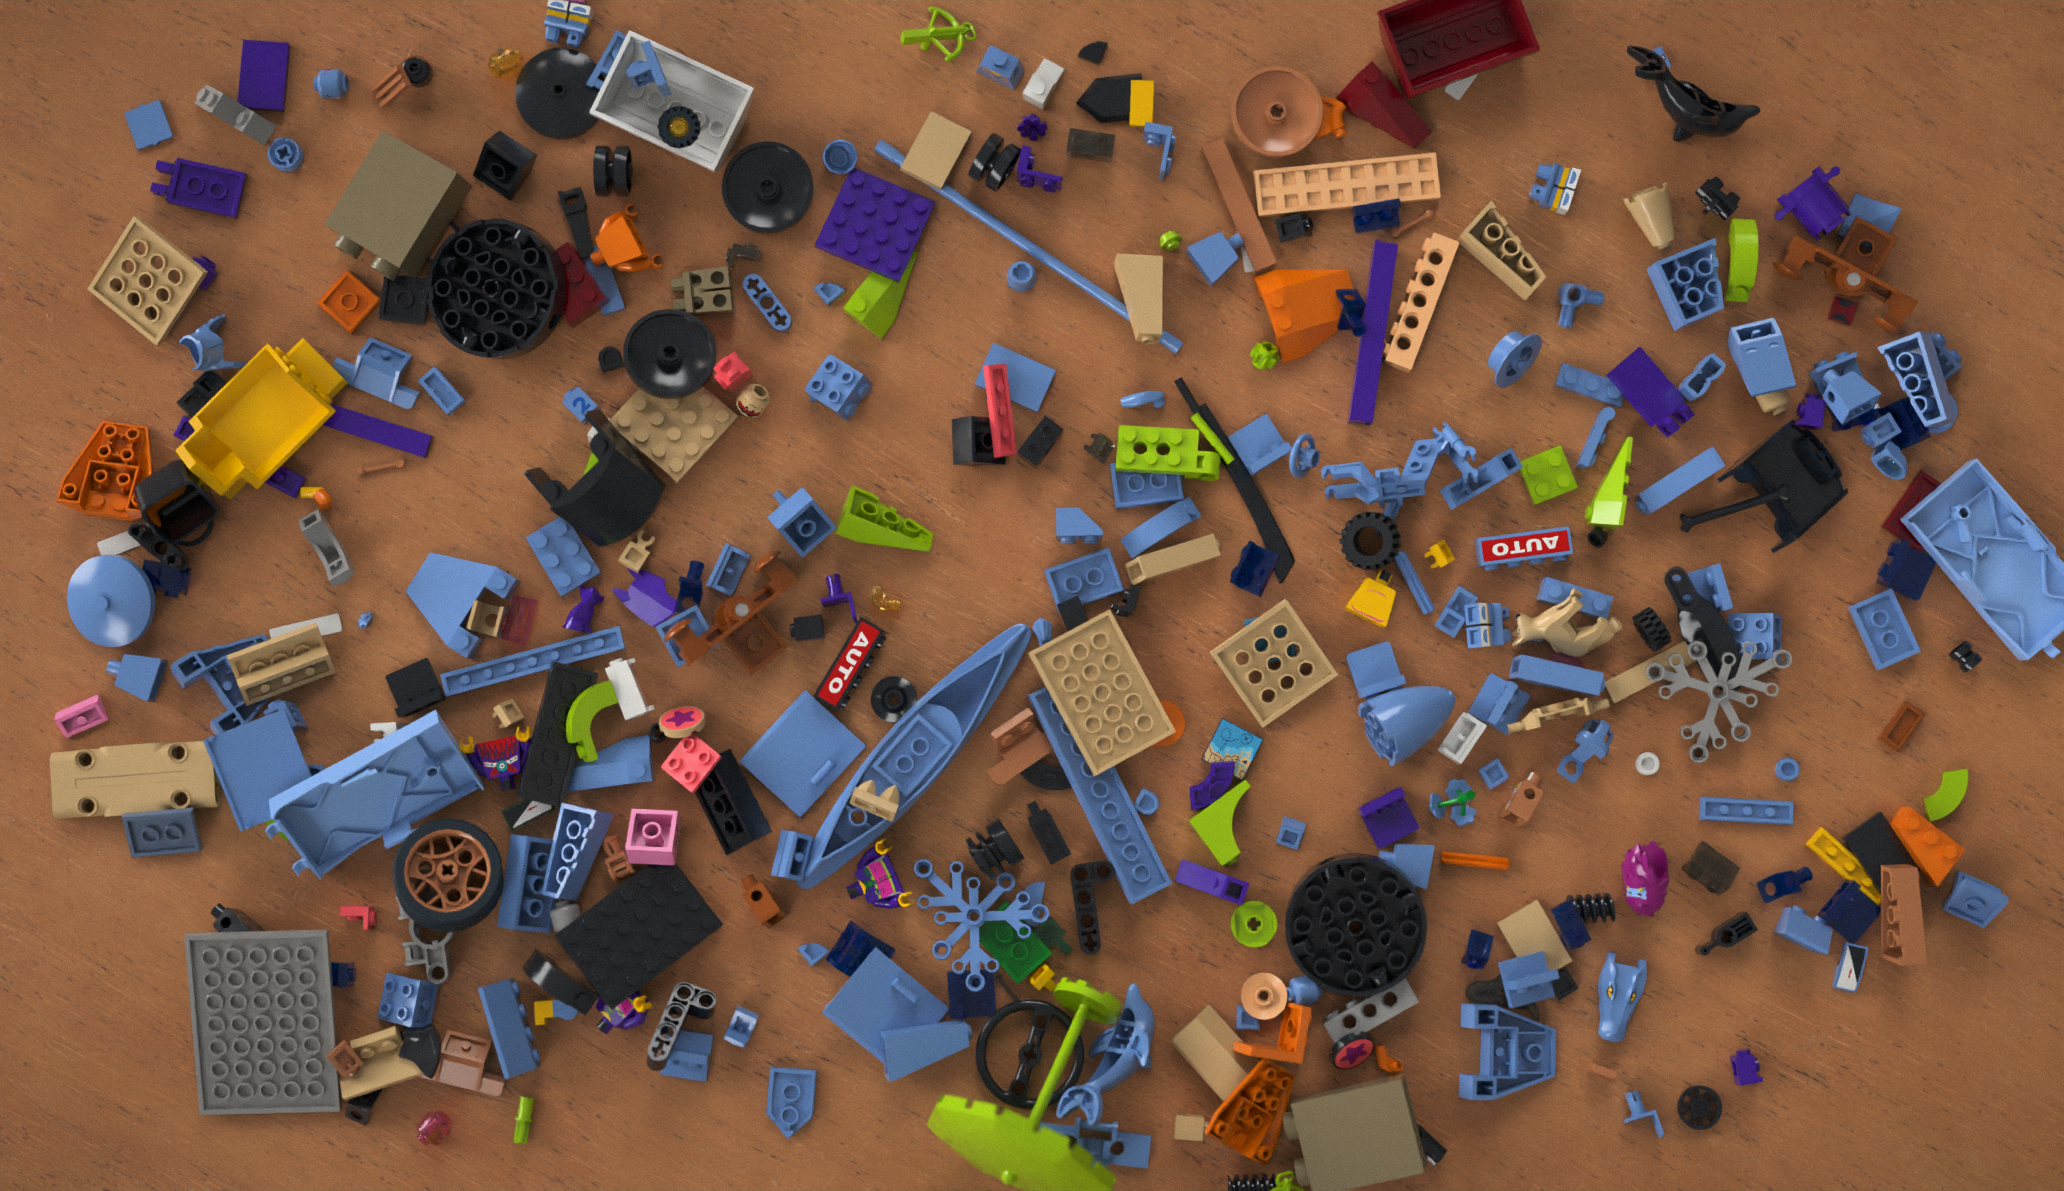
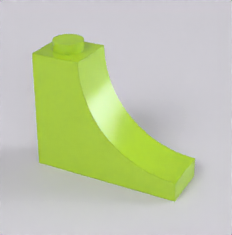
M1246 780L1237 784L1217 801L1188 820L1221 866L1226 864L1229 867L1239 860L1237 855L1241 852L1233 836L1232 818L1239 799L1251 788Z

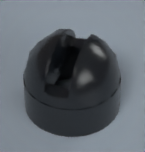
M1596 527L1588 534V541L1594 547L1600 548L1608 540V532H1605L1602 527Z
M659 723L653 724L649 730V738L655 743H661L667 737L664 732L658 738L655 737L658 730H660Z

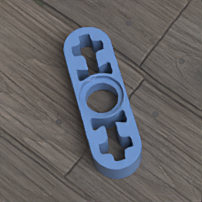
M757 274L746 276L743 281V288L768 322L778 332L789 330L792 325L791 316L763 279ZM749 281H759L757 286L763 293L758 296L753 288L749 290ZM771 297L774 300L773 307L764 309L761 306L762 299ZM778 307L781 308V310L777 311L780 317H787V319L785 320V326H782L781 324L776 325L778 321L772 313H774Z

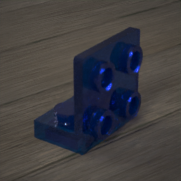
M1846 879L1817 915L1828 921L1827 924L1848 942L1855 944L1880 915L1881 907L1859 890L1861 885L1855 880Z
M850 920L825 960L837 970L851 977L875 947L889 959L895 952V949Z

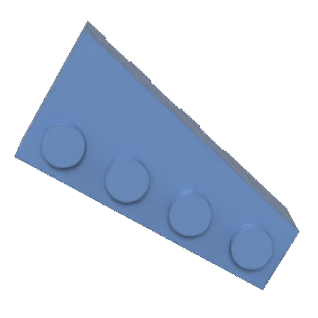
M1919 331L1877 347L1886 358L1889 368L1895 373L1901 388L1907 393L1912 406L1925 427L1937 428L1957 421L1931 333Z

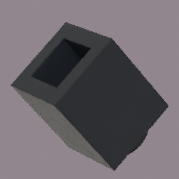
M821 614L793 618L794 623L790 624L791 637H796L797 642L825 639L823 617Z

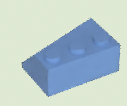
M1716 238L1655 262L1646 269L1674 331L1692 325L1724 309L1721 281H1719L1717 268L1719 267V262L1715 251V246H1717Z

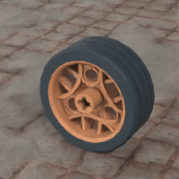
M457 819L434 820L410 833L398 849L392 871L395 892L403 910L419 925L439 932L463 931L485 919L494 909L500 898L504 880L501 856L490 836L478 826ZM447 843L449 852L439 855L434 854V846ZM452 843H459V845L454 849ZM430 848L431 855L423 854ZM463 855L472 857V860L467 864L459 861ZM484 863L487 873L477 868ZM428 865L432 870L429 874H421L419 872L420 868ZM472 875L486 880L483 888L468 887ZM410 882L418 883L420 885L415 891H413ZM428 887L437 896L425 903L418 897ZM452 893H457L461 898L457 902H450L448 896ZM468 895H476L472 901L468 899ZM441 902L443 909L435 908L434 906Z

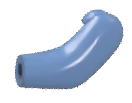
M1160 391L1139 392L1122 397L1121 405L1126 409L1153 402V406L1159 408L1165 405V400L1163 399L1165 394Z

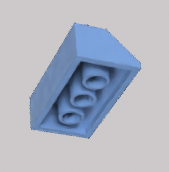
M511 834L497 923L498 927L511 930L551 933L552 921L550 911L555 909L556 898L542 895L541 892L553 839Z
M510 978L478 988L504 1078L508 1079L539 1068L541 1056L539 1050L534 1049L533 1046L534 1032L531 1026H527L525 1018L528 1017L525 1004H521L518 996L521 995L519 983L517 981L514 982V979Z

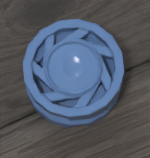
M277 138L268 148V159L272 165L282 172H293L303 163V150L290 138Z

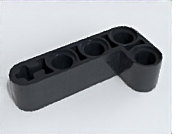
M1108 861L1080 863L1072 867L1070 871L1081 950L1088 955L1097 953L1101 947L1093 883L1106 882L1113 878L1114 867ZM1106 864L1110 867L1108 877H1099L1097 869L1100 865ZM1081 867L1087 870V878L1085 880L1078 881L1075 879L1074 872L1077 868ZM1081 891L1090 893L1091 899L1086 904H1081L1077 900V895ZM1085 914H1090L1094 918V922L1090 927H1084L1080 922L1081 917ZM1096 929V934L1091 933L1093 941H1097V945L1093 946V950H1089L1087 946H1084V943L1087 942V934L1082 935L1081 931Z
M681 982L675 986L648 1047L646 1063L651 1070L660 1071L666 1067L688 1015L700 1019H709L714 1015L717 999L713 992L687 982ZM679 995H686L688 998L682 999ZM701 1003H708L710 1006L703 1007ZM676 1014L680 1017L675 1019L670 1017V1015ZM668 1034L671 1036V1038L666 1039L663 1038L661 1035ZM659 1049H660V1050H662V1053H661V1055H659L658 1058H657L656 1056H657L658 1051H659Z

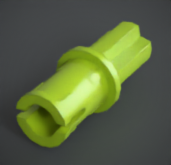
M520 1096L518 1115L514 1118V1120H517L513 1139L514 1143L526 1144L528 1141L530 1123L533 1122L531 1117L535 1098Z

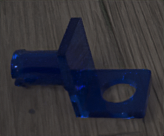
M1356 289L1336 290L1335 294L1343 306L1337 325L1338 330H1352L1354 336L1357 337L1364 335L1367 327L1361 319L1366 304ZM1344 295H1351L1355 300L1346 299Z
M690 561L687 577H679L680 591L677 598L676 612L682 613L687 610L682 606V600L687 597L693 598L695 605L700 606L703 595V584L700 581L704 568L702 562Z
M1803 867L1795 872L1789 870L1775 873L1758 881L1756 885L1764 903H1770L1782 896L1801 892L1800 885L1812 880L1813 875L1808 867ZM1768 882L1774 884L1776 889L1772 896L1768 895L1765 890Z

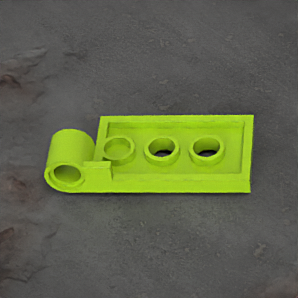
M1119 425L1116 471L1185 475L1187 479L1216 481L1220 477L1221 456L1215 452L1198 451L1199 429ZM1137 445H1144L1147 450L1143 454H1137L1134 448ZM1161 446H1166L1170 449V452L1167 455H1160L1157 453V449Z

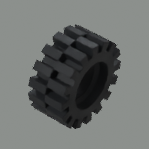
M1647 607L1633 616L1632 621L1637 632L1640 633V637L1644 639L1645 644L1656 652L1671 643L1672 638L1669 635V631L1665 628V624L1662 623V619L1658 617L1652 608Z

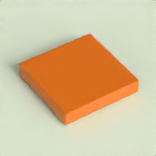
M346 270L317 304L348 332L353 334L377 308L381 298L349 270Z

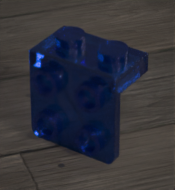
M1903 538L1895 540L1889 545L1886 552L1888 554L1886 560L1878 569L1876 583L1889 589L1892 588L1893 591L1910 599L1919 600L1936 562L1932 557L1909 547V541Z

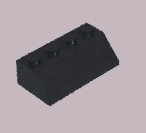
M731 749L720 753L721 759L695 791L726 855L772 832Z

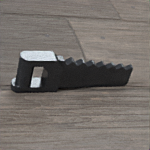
M580 186L562 192V190L558 191L581 259L588 258L594 253V247L591 245L593 241L590 239L592 235L589 233V222L586 220L588 218L587 214H585L587 212V203L582 188ZM580 197L577 203L567 206V200Z

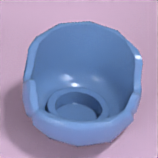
M842 139L829 143L822 155L827 169L838 175L852 171L858 160L857 150L853 144Z

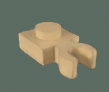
M644 530L638 533L637 543L635 544L630 541L618 559L619 563L636 573L640 572L650 556V552L646 548H650L655 542L654 536L649 541L642 540L645 534Z

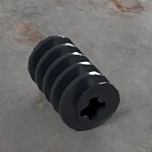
M1596 893L1592 897L1590 894H1586L1583 898L1582 895L1578 894L1575 899L1572 895H1568L1564 904L1566 924H1569L1570 918H1573L1574 923L1578 924L1579 917H1582L1584 924H1587L1588 917H1591L1593 923H1596L1598 916L1601 917L1603 923L1606 922L1607 916H1610L1611 921L1615 922V905L1611 895L1604 893L1602 897L1599 893Z
M1272 1173L1270 1180H1268L1266 1174H1262L1260 1181L1257 1174H1253L1251 1181L1247 1174L1243 1175L1242 1181H1240L1237 1174L1234 1175L1232 1181L1228 1175V1191H1271L1276 1188L1275 1173Z

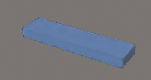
M1700 797L1699 820L1793 825L1794 802L1717 797Z

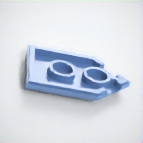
M770 1067L766 1114L787 1139L813 1118L817 1070Z

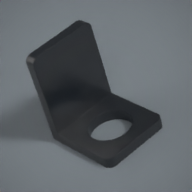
M382 1088L349 1099L345 1116L366 1126L370 1111L381 1094ZM352 1111L359 1112L363 1117L356 1116Z

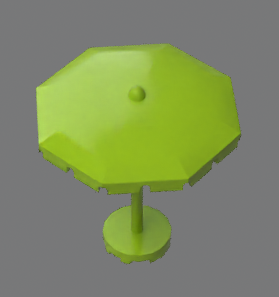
M1063 977L1061 982L1056 985L1053 995L1062 1006L1075 1013V1017L1029 1119L1006 1108L1003 1114L997 1115L998 1105L974 1101L972 1107L968 1109L970 1103L968 1099L941 1095L927 1125L934 1134L978 1170L1022 1191H1112L1116 1182L1115 1175L1098 1161H1095L1092 1167L1091 1164L1094 1157L1078 1143L1070 1150L1068 1147L1069 1138L1044 1126L1036 1133L1086 1019L1101 1024H1115L1118 1022L1123 1007L1119 1000L1109 992L1105 991L1103 995L1086 981L1078 979L1077 983H1073L1068 977Z

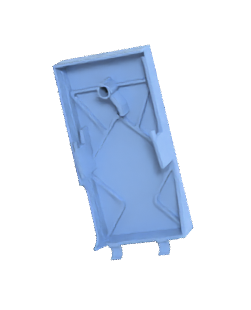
M434 710L269 799L271 820H275V823L269 825L265 832L270 839H273L276 833L284 832L302 857L292 867L297 876H299L302 870L310 868L314 875L321 879L324 874L362 846L383 836L386 849L399 844L416 830H412V824L479 788L483 791L484 787L481 776L472 766L467 755L460 750V745L438 712Z

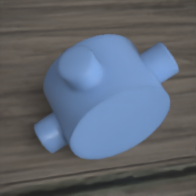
M364 612L358 620V627L360 629L363 627L367 629L373 620L371 612Z

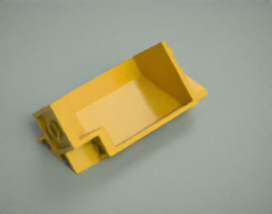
M304 338L287 354L278 346L274 349L267 343L188 421L195 432L175 451L188 469L220 496L224 494L227 498L231 499L247 483L258 489L336 412L331 405L333 402L332 398L348 382Z

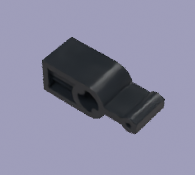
M1741 911L1713 929L1711 933L1712 940L1704 945H1698L1695 951L1698 955H1708L1710 950L1716 946H1734L1758 931L1749 914ZM1726 930L1728 932L1726 936L1727 941L1723 943L1720 938L1723 937L1722 932Z

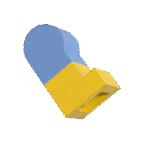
M558 999L534 1001L535 1025H545L548 1023V1018L553 1017L570 1020L580 1013Z

